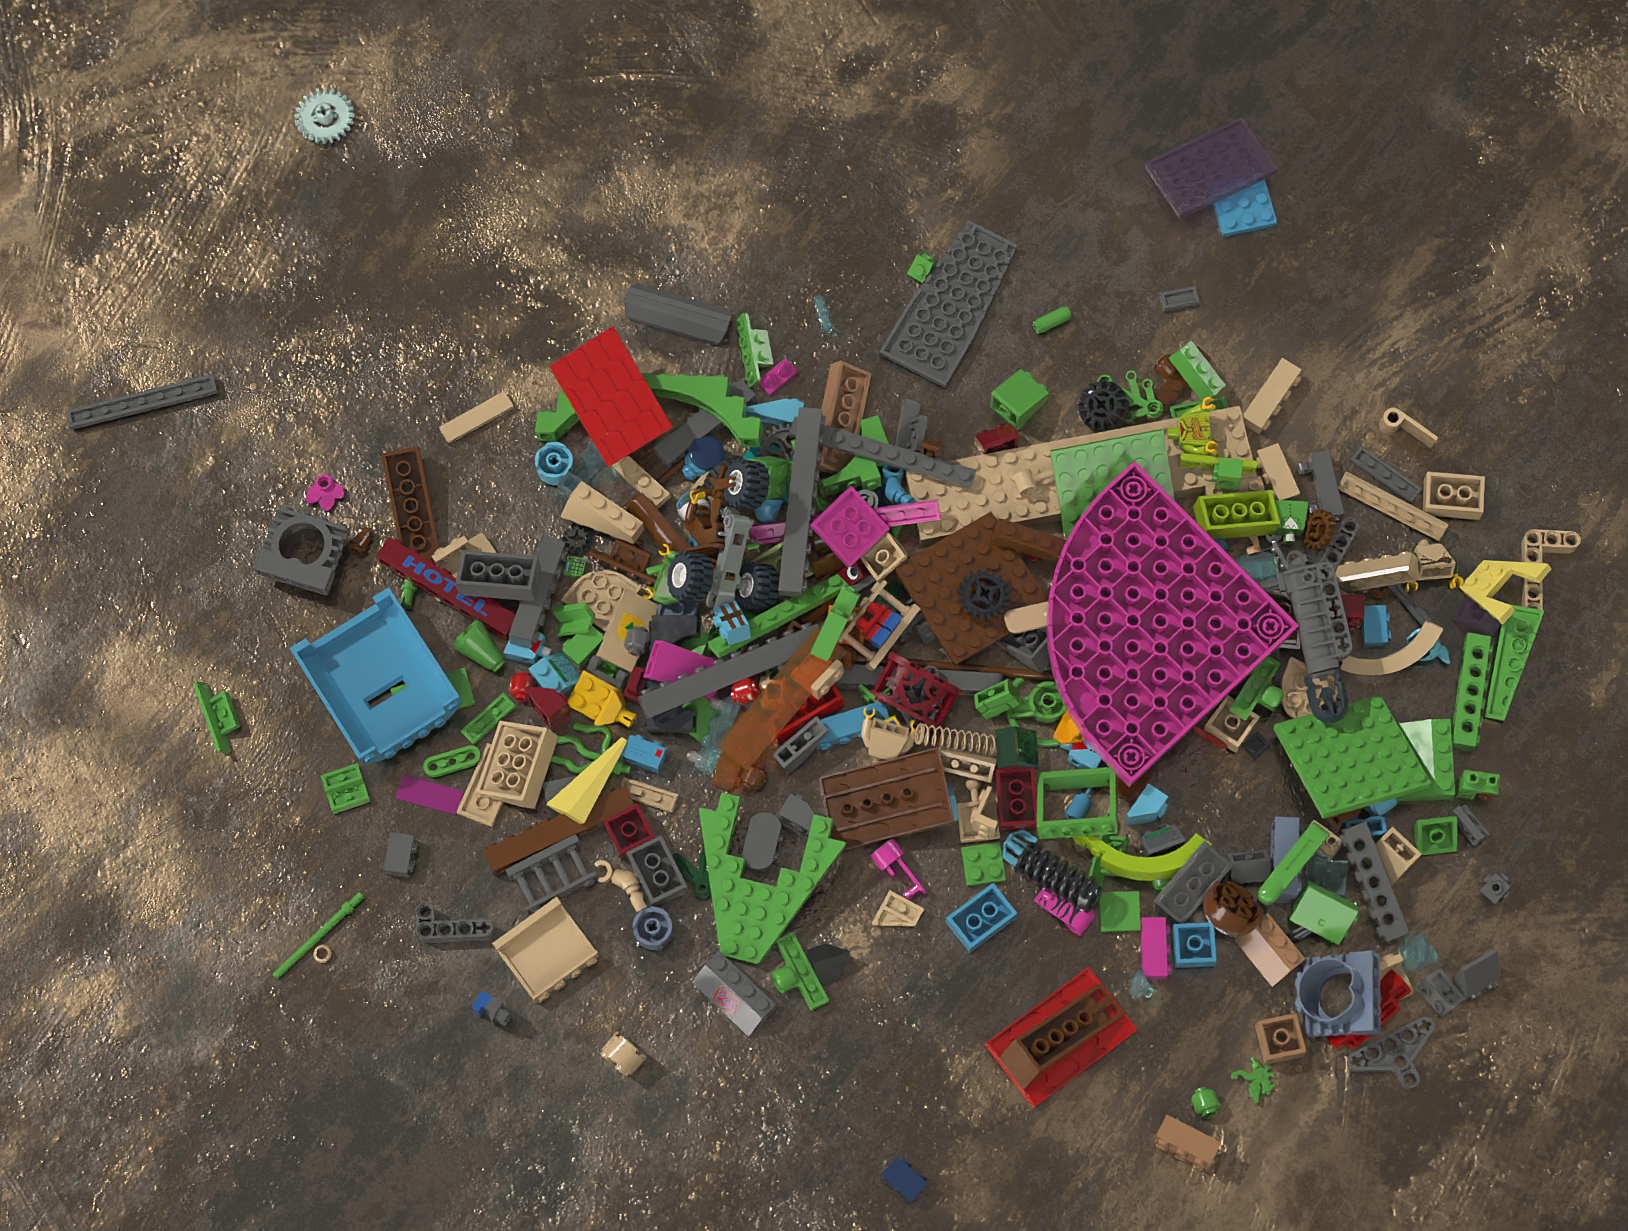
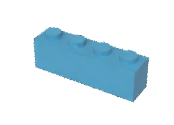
M875 702L821 719L820 721L829 732L816 746L817 750H827L832 748L834 744H846L853 738H862L863 720L866 718L864 708L867 707L866 713L868 715H872L873 707L875 708L876 713L872 716V721L874 718L884 721L889 718L886 706L880 702Z

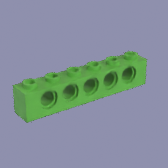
M1467 633L1464 640L1451 732L1452 748L1473 752L1474 748L1479 746L1480 735L1477 733L1478 728H1481L1483 716H1480V711L1484 709L1486 700L1482 697L1483 691H1486L1488 686V680L1485 679L1486 673H1489L1491 662L1488 661V654L1491 655L1493 650V643H1490L1491 636ZM1473 653H1479L1482 658L1476 659ZM1470 671H1476L1479 677H1473ZM1468 689L1475 690L1477 695H1470ZM1465 708H1472L1474 714H1468L1465 711ZM1462 726H1469L1471 732H1465Z

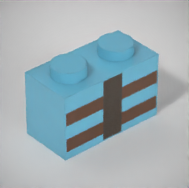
M736 601L714 608L715 616L712 617L716 628L719 627L722 639H726L729 646L751 638L749 624Z

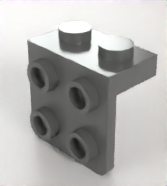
M1273 539L1271 540L1273 545L1271 549L1275 556L1282 560L1280 563L1282 569L1287 571L1288 553L1281 543ZM1303 554L1306 566L1315 564L1311 558ZM1301 557L1294 561L1290 559V562L1293 565H1298L1301 563Z

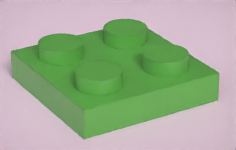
M1000 842L961 847L967 887L1006 882Z

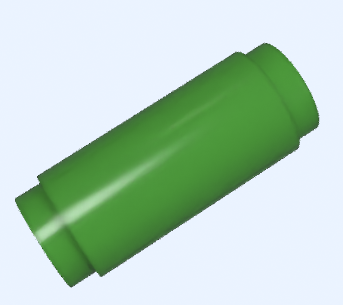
M1067 306L1060 307L1036 319L1033 322V327L1038 334L1043 333L1068 321L1072 317L1071 312Z

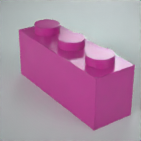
M1166 917L1141 918L1142 980H1166L1168 974H1171V962H1167V955H1170V943H1166V935L1170 934L1169 923H1166Z

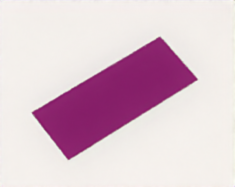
M403 775L396 799L457 815L456 812L464 791Z

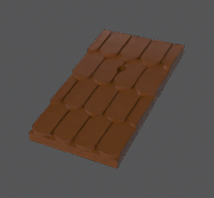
M939 747L819 777L825 815L827 818L834 819L830 837L831 839L847 843L843 851L954 823Z

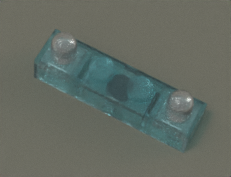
M728 696L724 697L723 700L718 697L710 699L709 705L718 711L716 716L710 720L708 735H705L702 739V750L700 753L695 750L687 753V759L695 763L694 769L707 775L713 773L741 706L737 701L734 702Z

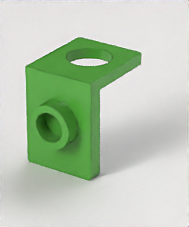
M861 683L858 685V691L862 694L861 697L866 703L878 702L874 700L876 696L871 694ZM887 688L883 694L890 696L893 690Z

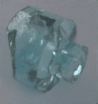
M1141 969L1128 980L1132 986L1128 992L1137 1000L1141 996L1148 999L1159 988L1148 983L1144 971Z

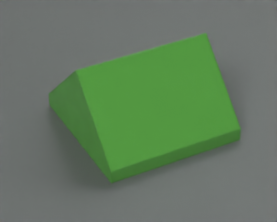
M1456 816L1416 821L1413 830L1416 848L1421 855L1457 852Z

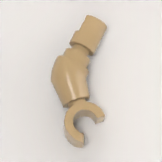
M603 860L594 863L597 868L607 867L608 870L607 875L599 877L598 882L605 884L612 880L613 884L620 886L623 891L631 895L630 901L636 913L647 907L644 902L645 896L643 892L639 891L641 889L639 886L640 881L633 872L620 869L614 871L612 865Z

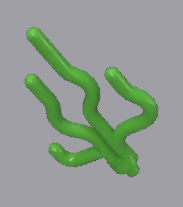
M578 722L573 724V728L586 733L603 732L605 738L601 753L603 754L609 749L612 741V732L608 726L585 725ZM567 734L558 737L556 744L573 743L578 752L588 759L597 760L602 755L587 750L582 741L574 735ZM554 754L550 761L564 765L570 772L580 774L592 763L590 762L582 767H578L569 759ZM618 759L611 773L622 775L624 772L629 774L631 766L625 765V760Z

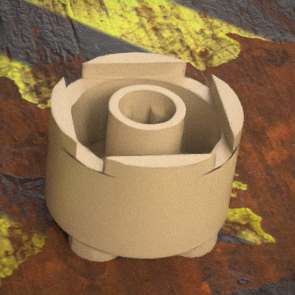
M618 1031L601 1049V1055L612 1064L614 1062L617 1063L615 1068L627 1077L629 1074L632 1076L647 1058L642 1051L628 1039H625Z

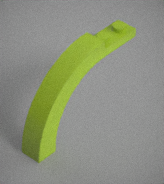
M1195 834L1184 846L1169 854L1157 857H1136L1117 851L1094 835L1073 837L1079 846H1085L1095 857H1101L1100 866L1125 878L1143 881L1163 880L1174 877L1205 840L1198 834Z

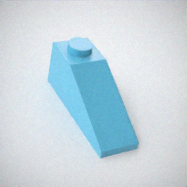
M792 398L791 400L782 399L749 406L746 410V418L754 416L760 418L762 422L779 426L782 424L783 427H787L789 423L791 428L794 417H798L799 407L804 408V403Z

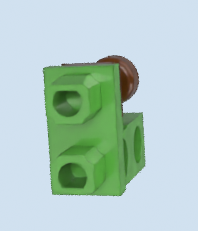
M1464 770L1461 777L1457 778L1455 797L1473 800L1477 794L1481 800H1489L1492 795L1498 794L1500 774Z

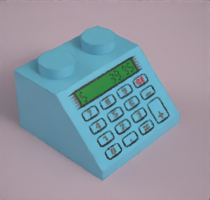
M562 652L546 656L528 668L539 687L555 689L558 693L562 692L564 695L574 690L580 678L578 672Z

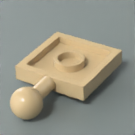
M969 777L966 780V787L971 791L972 802L956 804L961 843L1000 839L999 824L997 825L994 839L990 837L985 839L979 836L978 832L972 830L973 823H970L971 815L975 806L979 808L978 790L981 787V780ZM995 799L989 800L983 816L998 822Z

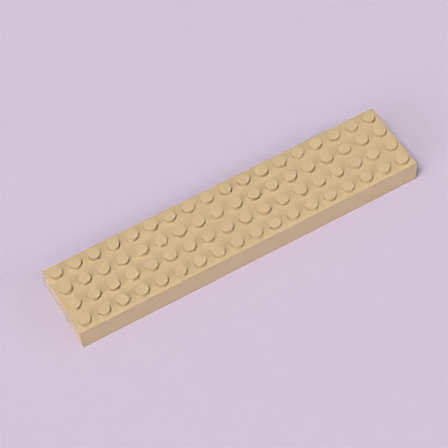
M1240 406L1210 411L1211 441L1216 442L1219 446L1213 448L1218 451L1217 455H1212L1209 452L1205 456L1253 460ZM1178 418L948 461L976 470L971 489L906 470L905 478L909 495L914 497L916 501L938 499L941 519L915 523L920 547H925L937 543L990 511L998 522L1001 519H1005L1026 527L1061 521L1054 477L1037 482V489L1027 495L1019 494L1013 476L1022 470L1029 469L1033 475L1052 470L1050 450L1163 429L1175 499L1202 494L1205 486L1215 484V482H1212L1213 470L1179 466L1181 453H1188L1183 449H1179L1178 439H1167V428L1177 427ZM1242 473L1241 479L1257 477L1256 473Z

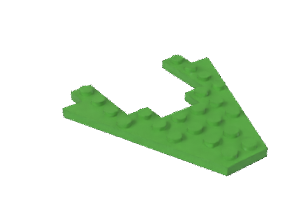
M721 792L717 811L699 808L719 948L724 956L760 964L844 850L847 843L830 839L834 819L814 814L800 872L781 868L776 887L742 879L746 859L728 855L742 797Z

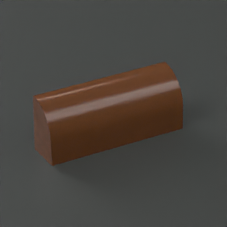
M643 492L634 499L629 507V513L643 522L644 531L660 550L665 553L667 552V547L663 546V544H669L672 547V551L674 550L678 554L689 548L687 543Z

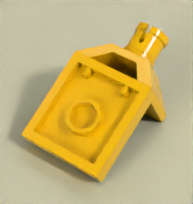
M583 670L567 702L571 708L595 720L594 724L596 726L618 721L630 728L634 723L632 720H635L637 716L636 713L625 708L626 702L622 690L586 670Z

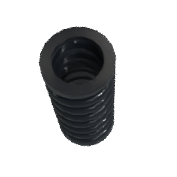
M1034 842L1027 844L1018 857L1015 872L1020 875L1024 874L1028 880L1033 879L1037 885L1042 884L1045 890L1051 889L1052 894L1059 895L1063 900H1068L1071 905H1077L1083 912H1090L1101 897L1104 882L1099 881L1094 885V876H1089L1085 881V871H1080L1077 874L1076 866H1071L1068 869L1069 863L1067 861H1062L1059 864V856L1055 855L1051 858V852L1048 850L1041 855L1042 847ZM1027 852L1030 853L1028 859L1022 866V862L1025 855L1027 854ZM1045 869L1043 876L1040 877L1041 872ZM1053 875L1052 881L1048 882L1049 878ZM1063 878V880H1062V882H1061V886H1059V887L1057 888L1058 883H1059V882L1061 881V879ZM1072 883L1070 890L1066 893V889ZM1081 888L1079 895L1075 898V894Z

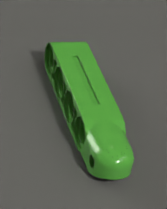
M1315 822L1309 826L1260 887L1258 899L1261 903L1271 905L1276 902L1327 839L1329 833Z

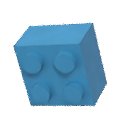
M1210 922L1174 924L1172 938L1175 968L1215 966L1217 960L1214 927Z

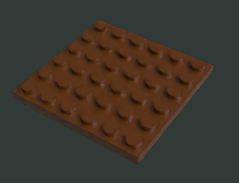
M991 511L900 563L894 569L914 603L921 608L919 611L954 666L1011 633L1007 629L1004 619L1007 611L1048 601L1017 551L991 542L995 524L998 522ZM987 568L989 575L996 571V578L1001 575L1003 576L1000 582H1007L1004 588L1010 589V592L1006 595L1010 596L1011 599L1006 602L1009 606L1007 609L1003 608V615L997 613L998 618L996 620L991 616L989 622L986 621L985 617L979 622L978 616L972 620V613L965 615L967 609H960L963 602H957V599L961 596L957 594V591L962 589L959 587V584L964 582V576L970 578L969 573L973 571L976 575L978 569L984 574ZM983 582L987 586H993L990 583ZM973 585L969 588V598L975 595V587ZM998 592L992 597L994 606L998 603ZM981 593L980 596H984L986 598L987 594ZM975 605L978 608L987 609L981 605Z

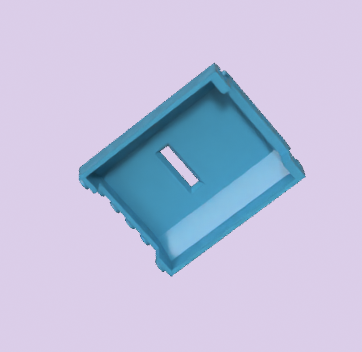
M389 587L375 595L373 599L376 604L311 644L305 638L290 648L362 765L392 758L396 755L397 751L402 748H408L419 737L423 738L435 727L443 726L462 704L459 695ZM402 680L407 687L373 708L370 707L368 701Z

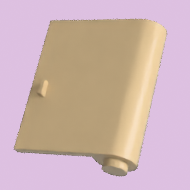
M1397 408L1386 410L1379 423L1380 431L1383 434H1394L1401 427L1429 448L1438 439L1436 435Z

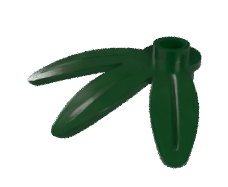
M703 847L699 857V873L696 872L693 865L685 857L674 853L672 857L680 873L694 884L693 892L695 896L702 899L711 895L705 848ZM701 885L706 886L704 892L699 891Z

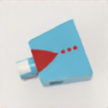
M540 633L538 642H534L532 649L511 644L509 640L503 653L507 659L535 664L539 656L543 658L552 654L553 649L544 646L546 639Z
M1086 740L1061 744V748L1070 751L1067 761L1076 768H1099L1102 759Z

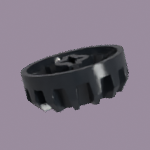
M1099 380V382L1090 383L1089 387L1081 392L1082 395L1077 403L1079 405L1078 414L1083 423L1097 432H1105L1118 429L1124 424L1129 415L1130 402L1126 392L1119 385L1112 381ZM1107 392L1110 395L1106 398L1104 396H1099L1096 393ZM1112 397H1113L1114 403H1115L1114 409H1113V404H1112V402L1110 401V399H1111ZM1091 398L1094 400V410L1092 412H1090L1089 409V401ZM1098 400L1105 404L1108 412L1105 409L1101 408V405L1098 402ZM1096 412H1098V413L1101 414V415H1104V416L1107 415V416L1100 418V417L1094 416L1093 414H1095Z

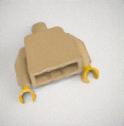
M867 707L864 708L866 718L863 720L861 736L865 746L869 748L868 753L875 756L874 763L897 758V756H902L911 750L915 741L916 728H913L915 719L910 721L911 731L909 732V728L877 718H874L872 721L871 718L876 713L875 708L873 707L872 715L866 713Z

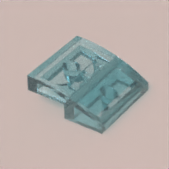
M1311 857L1307 862L1305 885L1307 881H1310L1346 899L1349 862L1328 861V857Z

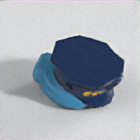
M710 436L694 439L684 459L685 465L682 468L686 479L693 480L696 477H701L722 462L726 453L721 441Z

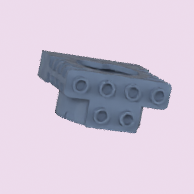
M1374 951L1349 952L1347 955L1305 957V962L1303 963L1304 972H1297L1295 987L1297 989L1295 1006L1298 1012L1305 1015L1303 1028L1306 1035L1316 1038L1317 1036L1327 1037L1331 1035L1381 1034L1380 954ZM1337 974H1351L1352 982L1349 986L1352 992L1351 1005L1341 1015L1331 1018L1325 1013L1321 1005L1323 986L1331 977Z

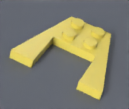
M1483 560L1465 580L1463 585L1460 586V589L1470 599L1477 602L1481 608L1488 611L1493 618L1504 624L1515 610L1512 605L1492 599V597L1513 574L1540 583L1550 572L1551 567L1546 563Z

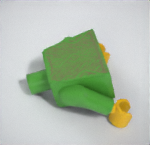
M663 544V546L667 547V552L659 550V553L661 555H668V558L665 557L654 588H645V590L650 592V595L645 594L643 597L646 599L653 598L654 601L669 605L680 601L671 596L667 586L668 569L672 559L678 553L674 550L672 551V547L669 544Z

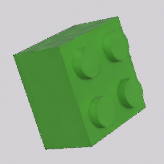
M772 456L748 458L747 460L764 463L768 469L770 486L766 500L784 498L788 460Z

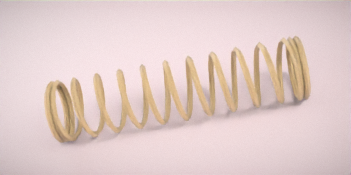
M921 723L918 724L915 731V742L919 745L923 741L925 734L924 726H926L925 746L929 741V730L933 727V747L936 743V731L940 728L942 731L939 740L940 748L943 746L944 731L947 729L949 731L946 743L947 749L950 748L951 733L953 731H956L954 750L958 747V735L960 732L964 734L961 744L962 751L965 750L966 735L968 733L971 734L968 747L969 752L973 749V737L975 734L979 738L976 744L977 754L980 751L981 737L983 735L986 737L983 747L984 755L988 750V738L990 736L992 737L990 745L991 756H996L1000 749V738L998 735H989L987 737L986 734L979 735L977 732L972 735L970 731L965 734L963 730L957 732L956 729L950 732L949 728L943 730L939 726L935 729L933 725L928 728L926 724L923 725Z

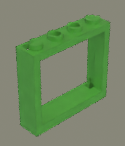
M1110 767L1038 772L1037 830L1039 839L1118 834L1117 774ZM1110 786V817L1044 821L1045 791Z

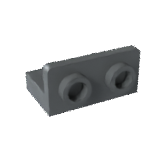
M1467 805L1458 806L1450 814V816L1457 817V826L1474 847L1489 836V832Z
M1441 968L1434 971L1417 985V989L1440 1017L1445 1016L1466 999Z

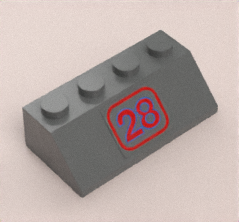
M720 951L704 965L692 982L748 1037L777 1009L776 1004Z

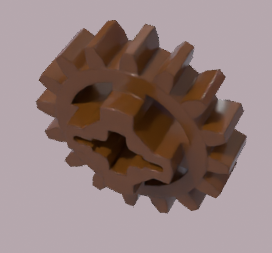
M1322 509L1318 511L1313 510V515L1308 514L1309 520L1305 521V533L1302 534V537L1306 539L1303 543L1307 544V548L1312 550H1326V546L1331 547L1330 541H1335L1333 535L1338 532L1335 530L1338 523L1334 522L1336 517L1332 516V512Z

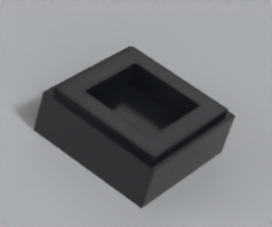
M1258 731L1243 744L1255 759L1271 746Z

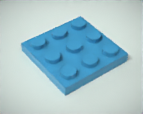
M1263 173L1209 184L1208 188L1222 237L1277 225Z

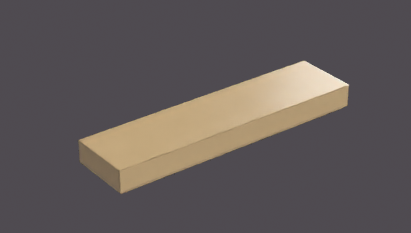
M505 391L445 423L439 429L447 443L451 444L512 410L514 406Z

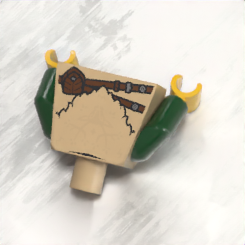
M1421 540L1413 553L1418 558L1420 580L1453 578L1449 581L1451 589L1456 587L1455 582H1457L1458 588L1462 586L1464 581L1458 576L1459 568L1456 557L1448 552L1440 543L1429 544L1428 540ZM1416 581L1408 582L1404 589L1408 592L1409 585H1412L1415 592L1418 588V583Z

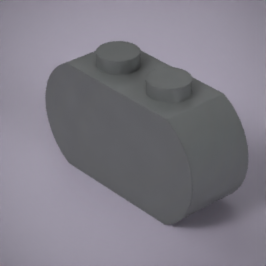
M761 812L754 815L750 820L742 858L746 859L745 867L751 872L765 873L773 867L774 861L778 862L780 850H777L778 844L783 842L785 832H782L781 823L775 815Z

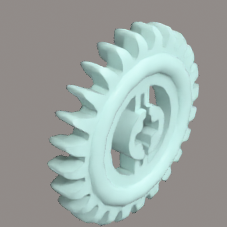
M325 87L322 94L317 88V95L310 91L311 98L304 95L305 103L299 101L302 108L296 107V111L299 114H295L297 119L295 123L299 126V132H303V137H308L309 141L315 139L316 143H319L321 140L323 144H326L327 140L333 143L334 138L340 140V135L346 136L345 131H350L349 125L354 124L352 119L355 118V114L352 113L354 107L351 106V100H347L346 95L341 97V91H338L335 95L333 88L328 93ZM334 118H338L332 126L327 128H321L315 125V123H319L322 126H329L333 123Z

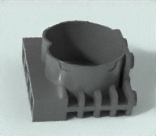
M288 506L276 507V513L271 520L272 524L268 528L262 548L260 547L252 569L256 575L328 595L335 577L334 571L339 564V558L342 556L347 536L350 534L349 528L342 522L332 523L327 518L321 516L315 518L304 511H300V513L295 512ZM308 529L317 530L322 533L324 549L321 556L315 562L306 565L297 558L285 559L281 556L280 549L285 540L292 534Z

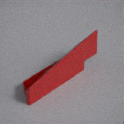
M1392 969L1380 980L1381 1026L1401 1009L1397 1002L1412 992L1406 982ZM1371 1034L1331 1035L1327 1040L1336 1049H1339L1340 1046L1356 1048Z

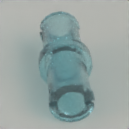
M823 295L815 296L812 301L817 312L816 318L820 321L822 332L830 333L834 330L830 319V310L826 307Z

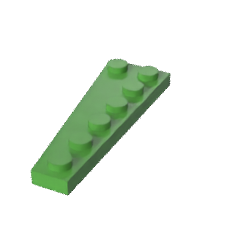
M1512 605L1515 611L1501 627L1485 718L1499 721L1505 720L1541 623L1544 610Z

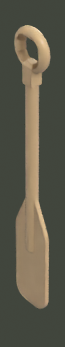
M1048 601L1007 611L1004 616L1007 629L1011 633H1021L1047 627Z

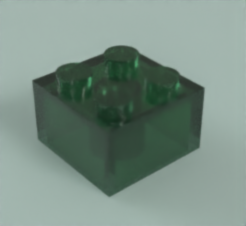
M1017 726L995 730L996 762L999 769L1023 767L1039 769L1036 731Z

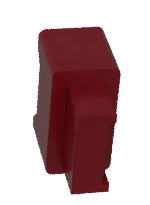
M633 667L623 693L626 702L640 706L638 696H641V691L646 689L647 678H644L645 669Z

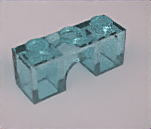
M590 442L580 455V462L572 473L568 471L557 485L559 493L569 499L581 481L589 485L605 464L593 442Z

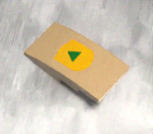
M625 588L608 622L610 624L602 638L603 642L596 656L631 673L639 656L630 655L629 651L624 647L627 631L634 626L646 628L649 633V621H652V615H656L658 605Z

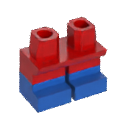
M872 601L866 611L873 618L868 621L861 615L855 626L862 631L861 635L880 649L901 622L902 616L897 613L895 614L884 604L880 606Z

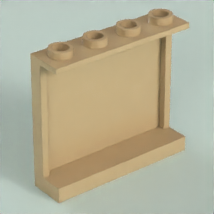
M557 897L492 943L535 1003L546 1000L550 996L549 993L551 991L561 989L566 984L565 981L579 976L584 967L594 965L599 957L597 950L593 948Z

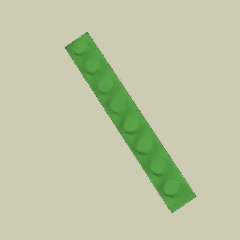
M836 574L807 589L806 592L803 591V597H792L748 620L751 634L750 639L729 646L727 640L722 639L720 635L708 642L709 648L718 658H721L838 596L843 586L847 587L848 584Z

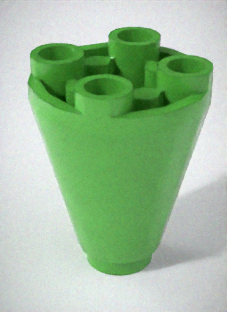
M478 619L465 632H462L452 644L456 651L488 670L492 669L496 672L505 663L502 659L503 655L484 623Z

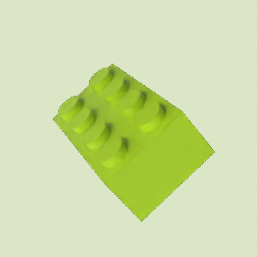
M1272 490L1199 496L1193 507L1197 524L1213 540L1273 535L1280 525Z

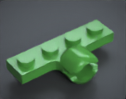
M1270 656L1267 657L1252 672L1229 711L1245 721L1257 703L1274 711L1285 694L1271 683V679L1281 663Z
M794 932L778 938L776 945L786 965L775 970L772 974V980L777 990L784 993L793 988H798L810 1011L827 1004L829 999Z

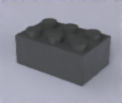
M662 835L626 852L628 860L652 907H658L688 892L687 885Z

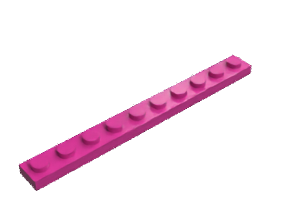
M938 499L872 508L888 527L941 519ZM815 516V518H811V523H812L818 516ZM786 520L752 525L750 529L752 542L758 541V544L784 541Z

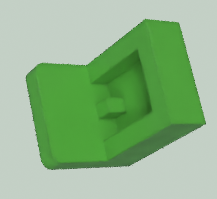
M926 252L924 254H917L907 274L925 283L926 278L937 262L933 260L934 257Z

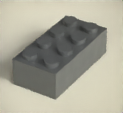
M463 550L455 584L459 595L535 601L541 566L538 556Z

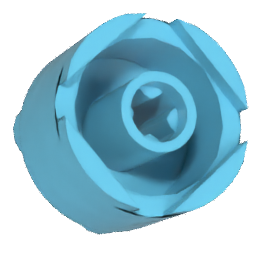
M549 442L537 451L535 465L540 479L550 485L568 483L574 473V461L570 450L562 443Z

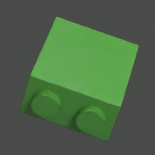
M1020 369L991 393L990 407L1015 429L1019 430L1048 400L1049 392L1043 384H1038L1029 372H1024Z

